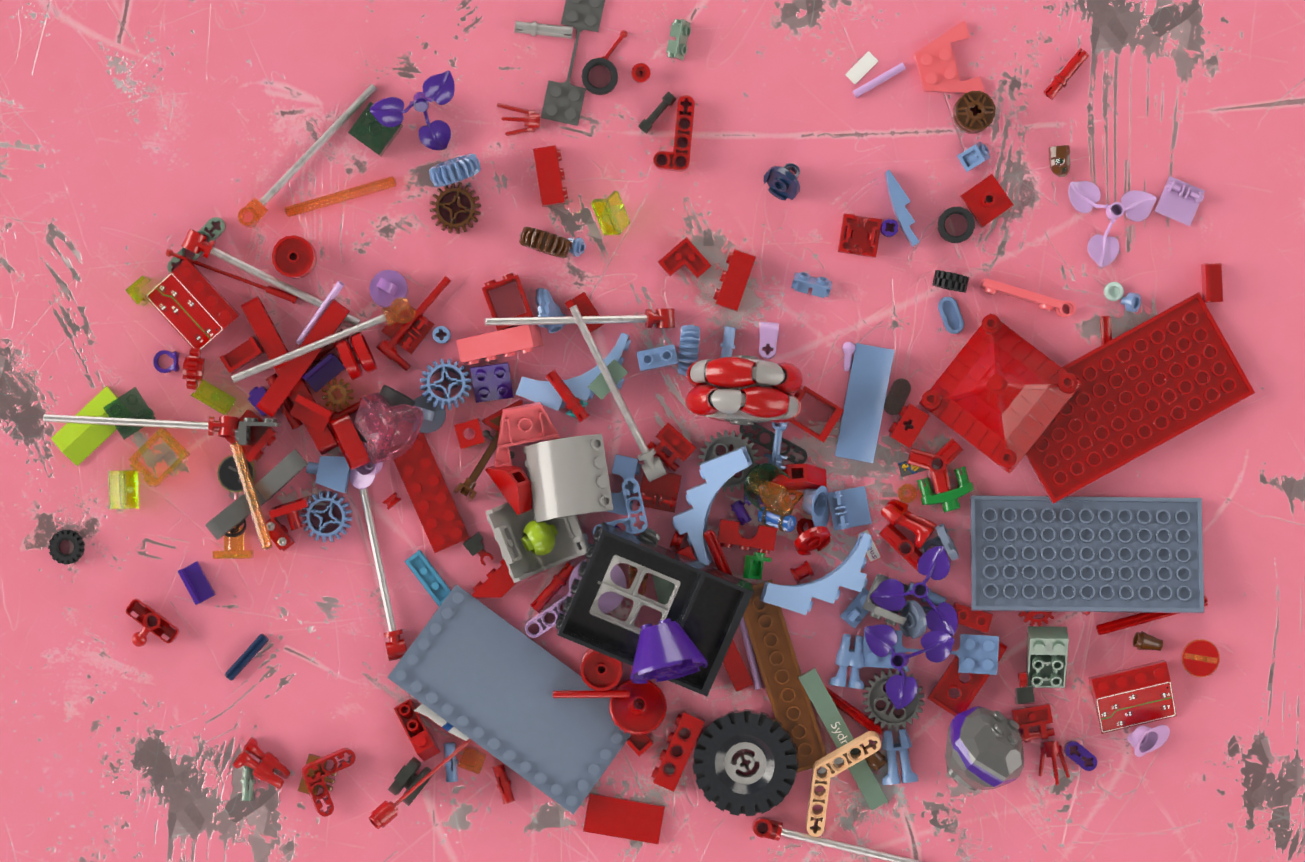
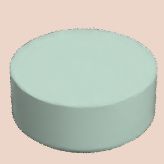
M1110 282L1104 288V296L1109 301H1117L1123 296L1124 289L1118 282Z

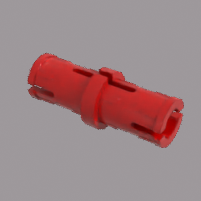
M501 764L492 767L498 783L496 786L500 790L503 804L515 801L510 786L512 783L508 779L505 765Z

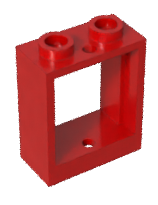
M513 273L502 276L503 280L496 282L494 279L484 283L485 287H482V291L493 318H498L489 291L516 282L526 309V313L515 317H534L518 274L514 276ZM496 325L497 331H500L513 327L515 325Z
M806 386L803 389L799 388L794 396L800 402L807 393L834 410L820 434L795 419L790 421L793 425L824 443L844 410Z

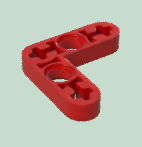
M342 748L310 762L302 768V776L317 813L321 816H329L334 811V804L323 778L347 768L355 762V753L349 748ZM344 753L351 755L348 757L349 761L347 762L344 759L337 762L335 759L336 756L338 759L344 758ZM327 760H332L334 763L330 770L324 768V763ZM318 764H319V766H320V769L323 771V773H321L319 770H317V769H319V767L317 766ZM310 768L317 770L313 773V777L307 775ZM316 785L323 787V791L319 795L313 793V788ZM323 798L324 803L329 805L327 811L320 810L323 805L320 800L316 801L317 799Z

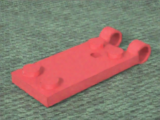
M983 279L980 288H983L985 293L991 295L1000 293L1038 304L1039 309L1045 311L1055 309L1056 314L1062 318L1073 315L1076 310L1075 304L1071 301H1061L990 279ZM1064 304L1069 308L1068 314H1065L1062 310Z

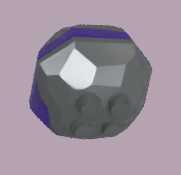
M980 706L957 714L952 719L947 733L945 758L948 774L954 780L974 791L977 789H996L1016 780L1024 768V751L1022 739L1018 732L1019 725L1014 720L1009 721L999 711L994 712Z

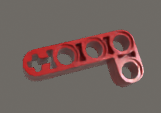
M684 95L678 100L673 152L659 151L654 155L653 163L657 169L681 172L689 167L695 102L691 96ZM685 100H688V103L692 104V106H688L687 114H691V116L685 114L679 115V113L683 114L684 112V106H682L681 104H683ZM687 119L690 122V126L687 129H682L679 126L680 120ZM685 138L688 141V145L685 148H680L677 145V141ZM663 155L667 158V163L661 166L657 164L656 159ZM683 157L687 162L686 165L678 167L675 163L677 158Z

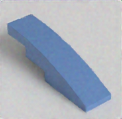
M888 170L885 172V178L892 208L901 230L911 247H913L920 241L909 227L915 220L905 205L911 201L891 171Z

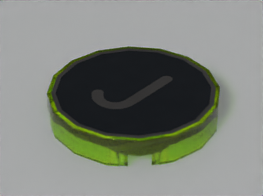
M236 454L222 460L219 464L217 475L221 486L226 490L243 492L254 483L256 470L253 462H249L243 455Z

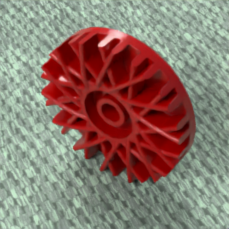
M628 679L616 687L615 690H630V698H610L609 714H611L612 721L615 722L614 725H617L620 731L623 730L625 734L630 733L631 736H644L647 733L650 734L661 725L666 715L667 703L664 693L655 683L647 680L646 684H635L631 682V679ZM634 705H641V709H636Z

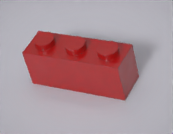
M556 145L534 148L533 153L542 207L565 204L568 193L567 187L562 185V180H565L564 168L559 167V161H562L561 150H557Z
M734 249L733 253L729 252L726 263L729 264L727 271L723 270L719 280L723 282L721 289H716L713 298L717 300L716 305L738 311L756 256Z

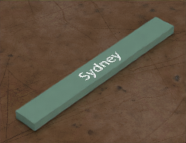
M813 668L800 675L798 678L837 749L854 740L816 669ZM853 748L850 753L856 755L860 752V749ZM865 759L848 768L871 810L888 802Z

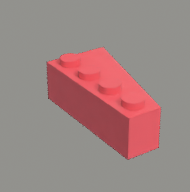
M523 325L456 340L461 363L467 362L468 365L478 364L479 359L485 358L486 361L496 360L498 355H504L505 358L514 356L517 351H522L523 354L533 352V348L544 346L541 330L538 325Z

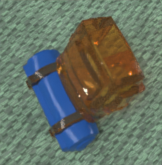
M765 480L758 488L761 502L764 504V507H761L758 511V521L762 522L763 525L776 527L782 532H792L796 527V518L792 516L795 505L803 497V493L797 490H787L784 486ZM790 495H796L795 499L792 500Z

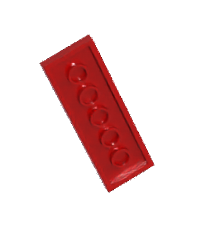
M424 433L388 448L434 553L470 538Z

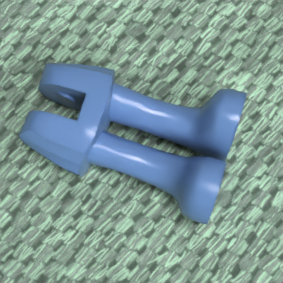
M906 729L898 730L899 743L893 744L891 730L884 731L882 749L886 750L888 761V774L882 779L883 785L900 784L896 751H899L902 783L919 781L918 775L911 769L908 748L912 747Z

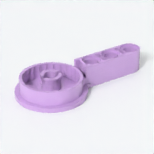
M581 562L571 573L568 594L526 622L525 631L529 637H539L556 625L559 613L563 614V611L560 610V605L567 596H571L570 588L574 578H579L578 569ZM616 564L611 569V579L618 586L626 588L625 575ZM605 592L598 599V607L603 613H608L622 602L624 596L615 592ZM547 613H553L555 619L553 622L548 623L544 620V616ZM535 623L539 626V630L537 633H530L528 627Z

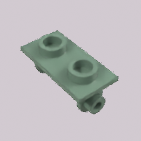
M674 19V22H672L670 36L676 37V39L668 41L667 57L684 59L687 53V39L691 33L690 22L684 19Z

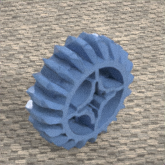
M466 154L433 166L429 173L433 185L441 187L472 177L479 173L481 168L476 154Z
M683 325L681 327L677 371L679 375L687 376L689 366L698 361L699 326Z
M440 359V365L433 361L434 368L428 365L427 370L429 372H422V375L426 378H420V382L425 384L420 386V390H426L422 396H429L426 402L430 403L433 400L434 408L437 407V404H441L440 410L444 409V405H447V409L451 410V404L458 408L459 404L457 401L463 404L465 402L463 397H469V393L466 391H470L472 387L466 384L471 383L472 380L466 378L469 375L468 371L462 373L465 369L464 365L457 368L458 361H455L454 365H451V359H448L447 364H444V359ZM446 370L455 373L459 379L449 377ZM441 371V379L430 384L432 376ZM444 376L445 381H448L447 383H450L447 391L446 388H444V386H441L444 381ZM458 385H462L460 392L451 398L450 390ZM431 389L441 391L445 398L438 397Z
M321 491L319 492L320 498L313 494L312 498L314 501L308 499L310 506L303 508L307 510V513L300 514V516L306 517V520H302L301 524H308L304 531L312 530L308 535L309 537L317 534L315 537L316 541L323 536V543L327 541V537H329L330 542H334V535L337 539H341L339 532L345 535L347 531L343 528L351 527L346 521L353 520L352 517H347V514L352 513V510L346 511L345 507L350 504L348 502L342 504L345 499L344 497L337 500L338 493H334L333 497H331V491H327L326 497H324V493ZM321 501H330L323 511L314 508ZM335 504L341 510L342 520L334 515ZM326 511H329V516L334 520L324 522V517L321 514H326ZM312 514L320 520L318 529L312 522ZM329 523L339 525L333 532H323Z

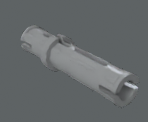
M515 21L514 33L532 34L531 36L534 37L535 35L572 39L573 26L540 24L537 21H533V23Z

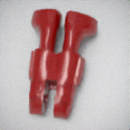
M253 737L248 740L243 751L232 764L237 769L242 766L252 768L255 777L279 789L284 784L280 777L287 779L291 774L287 767L279 762L277 757L269 751L264 753L258 747L257 740ZM249 754H252L258 759H260V763L255 761Z

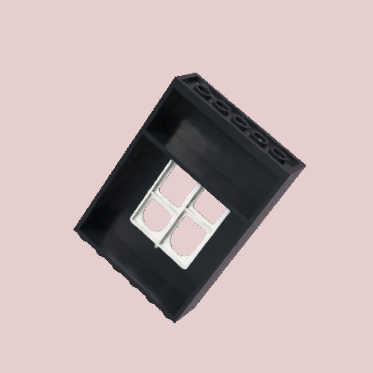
M602 522L601 527L597 526L593 534L594 543L588 545L585 553L586 561H582L579 566V578H574L570 588V593L572 594L567 596L564 601L563 614L559 613L555 623L557 635L633 666L639 635L642 630L634 625L636 617L643 605L662 612L660 621L671 619V621L679 623L708 663L706 668L703 665L700 666V671L668 681L708 696L752 597V584ZM626 563L637 568V574L629 589L618 586L612 581L610 573L616 564ZM646 573L674 583L675 587L667 604H662L638 593ZM615 592L634 601L626 621L609 616L599 609L598 599L603 593Z

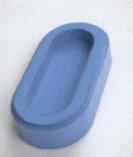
M952 297L942 298L938 303V310L945 329L951 334L960 333L964 328V321L956 300Z

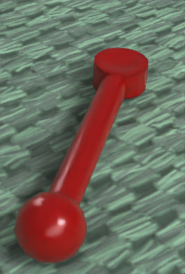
M623 30L620 32V37L608 53L601 58L608 60L621 40L627 37V31Z

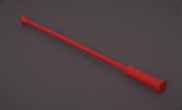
M167 249L165 252L168 257L174 256L182 260L188 258L174 253L171 249ZM188 258L195 265L265 290L268 294L285 299L293 304L297 301L298 297L272 286H263Z

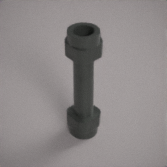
M670 92L663 96V101L646 120L643 119L638 127L646 134L651 130L652 124L668 106L671 107L676 101V98Z

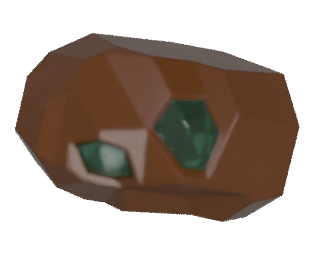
M1069 145L1049 147L1050 169L1058 177H1065L1069 173Z

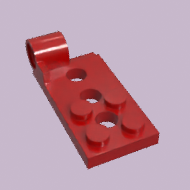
M1000 641L998 662L1007 649V646ZM957 655L928 696L930 701L953 716L967 710L990 676V674L969 673L970 680L967 682L961 681L959 678L961 673H958L959 658ZM957 688L960 694L958 697L953 698L949 695V690Z

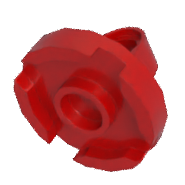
M801 518L797 522L796 530L799 536L795 540L794 546L798 554L811 555L810 551L817 549L819 552L831 542V533L827 527H815L813 520ZM807 522L808 530L804 531L803 527L804 524Z

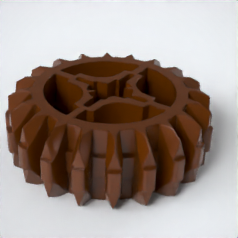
M459 182L458 188H455V183L451 184L450 189L448 185L444 186V192L438 188L440 196L433 194L437 201H430V204L435 206V208L429 209L430 212H436L431 218L432 220L439 219L435 225L439 226L443 223L441 230L445 231L449 227L448 233L452 234L453 228H456V233L460 234L459 228L461 227L464 232H467L465 227L467 224L470 228L474 227L471 220L478 222L474 215H481L480 211H476V208H480L481 204H475L480 199L479 196L473 198L472 196L476 193L475 190L468 193L470 186L466 185L463 190L461 182ZM456 193L452 202H442L448 194ZM461 194L469 198L471 208L461 205ZM457 202L458 206L464 210L457 211L454 214L450 207ZM440 208L449 210L450 222L442 218ZM462 213L470 214L465 221L455 224L458 215Z
M531 227L523 228L519 243L525 247L559 258L567 257L571 242L566 238Z

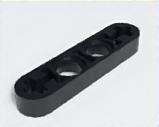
M754 423L751 426L753 430L757 431V427L761 429L755 440L752 438L754 434L750 432L745 434L744 425H740V433L742 432L744 437L749 436V440L773 452L775 433ZM764 432L768 433L771 438L767 444L762 443L759 439L760 435ZM782 438V441L787 444V450L784 453H780V455L786 456L792 445L795 447L792 451L796 453L802 451L804 459H799L797 462L795 461L796 457L790 454V458L788 457L787 460L794 464L805 463L808 457L807 452L796 444Z

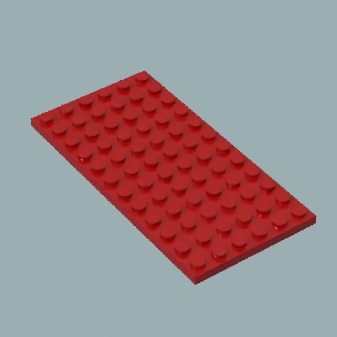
M1200 293L1192 295L1061 367L1068 373L1073 374L1082 384L1030 448L1026 457L1049 499L1054 504L1254 394V389Z

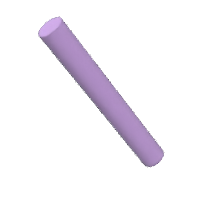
M900 63L852 91L856 98L902 72L906 67L903 63Z

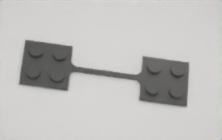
M566 0L561 25L573 26L577 30L567 80L564 83L548 81L541 118L578 126L586 88L573 86L570 83V77L580 32L583 30L599 31L605 0Z

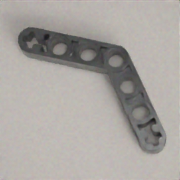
M295 449L257 484L211 519L205 526L219 540L271 499L302 471L308 463Z

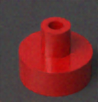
M638 63L632 68L631 74L636 82L644 83L650 78L651 72L646 64Z

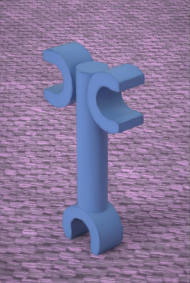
M772 422V426L775 429L772 454H764V457L769 459L767 464H763L764 468L786 469L785 466H782V460L788 457L780 455L782 434L787 428L788 422Z

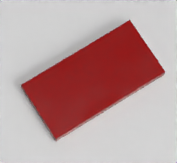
M589 793L583 832L659 844L665 806Z

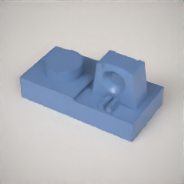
M866 588L858 593L840 615L854 629L869 612L863 609L869 593Z

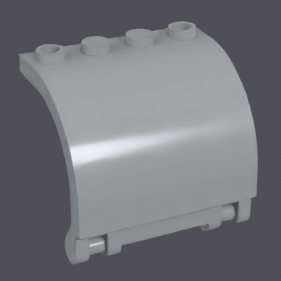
M602 434L555 439L523 448V454H526L525 467L527 468L528 479L531 482L532 511H534L535 516L533 520L545 522L562 517L613 510Z
M507 502L485 511L487 520L493 529L495 540L499 544L502 557L507 564L509 574L514 583L585 555L588 548V536L586 533L583 534L576 515L545 521L549 525L553 524L558 532L555 535V546L546 555H535L532 551L528 552L521 541L525 526L535 518L532 509L517 515Z

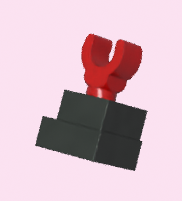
M477 532L465 541L463 545L472 556L478 553L481 557V564L485 566L486 563L483 558L489 556L493 560L494 557L491 553L484 550V545L481 542L483 536L480 532Z
M1019 672L1018 681L1020 688H1015V704L1034 703L1033 687H1027V672Z

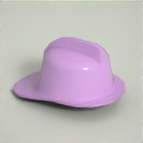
M363 444L370 463L353 470L350 469V482L357 489L369 487L383 466V458L380 452L371 444Z
M1141 725L1127 736V740L1134 748V754L1137 757H1141L1161 747L1169 737L1170 728L1167 725H1159L1154 728Z

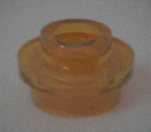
M903 484L899 487L898 497L902 502L910 503L915 500L917 490L913 485ZM905 490L911 491V495L909 497L904 496Z

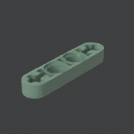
M214 217L198 232L207 235L208 242L211 240L215 241L225 231L226 225L221 218ZM220 221L221 224L219 226L221 227V229H215L212 232V234H215V236L212 238V236L205 230L208 228V230L210 231L214 227L212 223H218ZM183 247L177 254L185 256L186 248ZM200 251L199 254L195 253V256L192 259L197 260L203 254V252ZM173 257L167 265L169 273L173 271L174 267L172 264H178L181 259Z

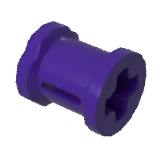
M887 219L881 224L880 231L884 236L892 237L898 232L899 225L895 220ZM886 223L888 225H894L892 229L893 233L891 231H885V228L887 227Z

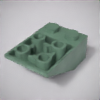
M1028 626L1027 687L1065 688L1069 643L1067 627Z

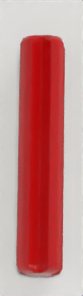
M711 529L707 530L703 535L718 570L732 575L715 532Z

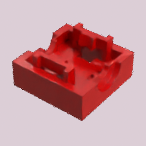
M844 213L838 252L876 258L882 219ZM847 226L846 239L844 240L845 229Z

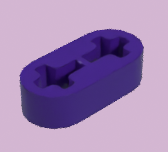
M1076 741L1066 743L1064 751L1070 759L1086 771L1096 768L1097 758ZM1077 745L1076 750L1080 752V755L1077 756L1075 753L1069 754L1071 751L1069 747ZM1082 756H1085L1087 759L1092 757L1091 762L1093 764L1085 767V761L1081 759Z

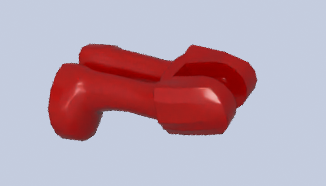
M896 499L889 500L887 505L881 510V515L891 524H898L911 530L916 535L915 546L921 549L935 530L937 524L907 510L908 504Z

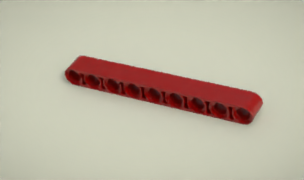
M257 296L242 304L241 308L269 360L289 353L260 298ZM289 361L274 366L277 375L281 373ZM301 378L289 395L292 403L295 404L296 401L294 400L298 394L316 402L304 379ZM304 423L321 455L339 446L328 424L324 432H320Z

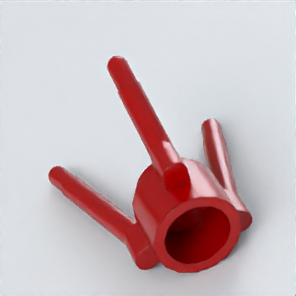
M497 103V107L528 114L524 117H502L503 121L524 122V126H528L527 128L506 132V136L524 132H535V128L540 129V113H535L534 110H525Z
M1058 741L1043 742L1044 747H1040L1041 756L1038 775L1042 776L1046 754L1047 757L1052 758L1055 784L1058 786L1059 777L1056 762L1058 754L1066 777L1070 778L1062 753V746L1059 745Z

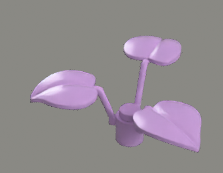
M1072 181L1068 189L1070 202L1078 212L1089 213L1093 206L1095 208H1105L1107 217L1111 219L1104 236L1100 234L1094 235L1087 245L1090 257L1102 268L1112 263L1119 252L1117 238L1108 237V233L1115 220L1120 218L1126 211V216L1131 221H1143L1149 216L1157 200L1150 193L1133 190L1121 197V203L1114 202L1111 205L1096 204L1101 197L1100 190L1092 182Z

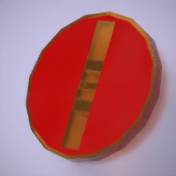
M1196 639L1189 642L1184 647L1181 655L1184 669L1196 677H1206L1213 674L1220 663V654L1217 647L1205 639Z

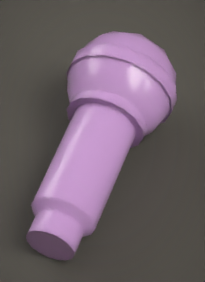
M845 342L842 346L844 352L843 367L844 371H850L855 344L853 342Z

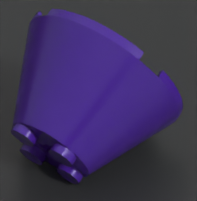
M664 619L659 621L660 624L654 626L652 624L641 626L642 630L639 635L630 679L635 684H646L647 680L656 679V682L667 681L700 671V666L703 665L706 668L708 663L679 623L671 621V619Z

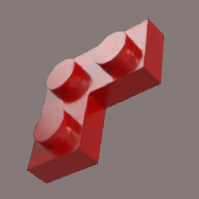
M687 237L658 261L659 265L670 277L684 264L696 278H699L712 266Z

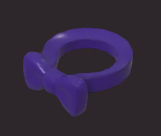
M167 350L159 351L153 359L154 367L161 373H168L172 370L175 372L179 371L178 359L180 353L177 351L172 353ZM163 354L173 358V365L167 369H162L158 363L160 356Z

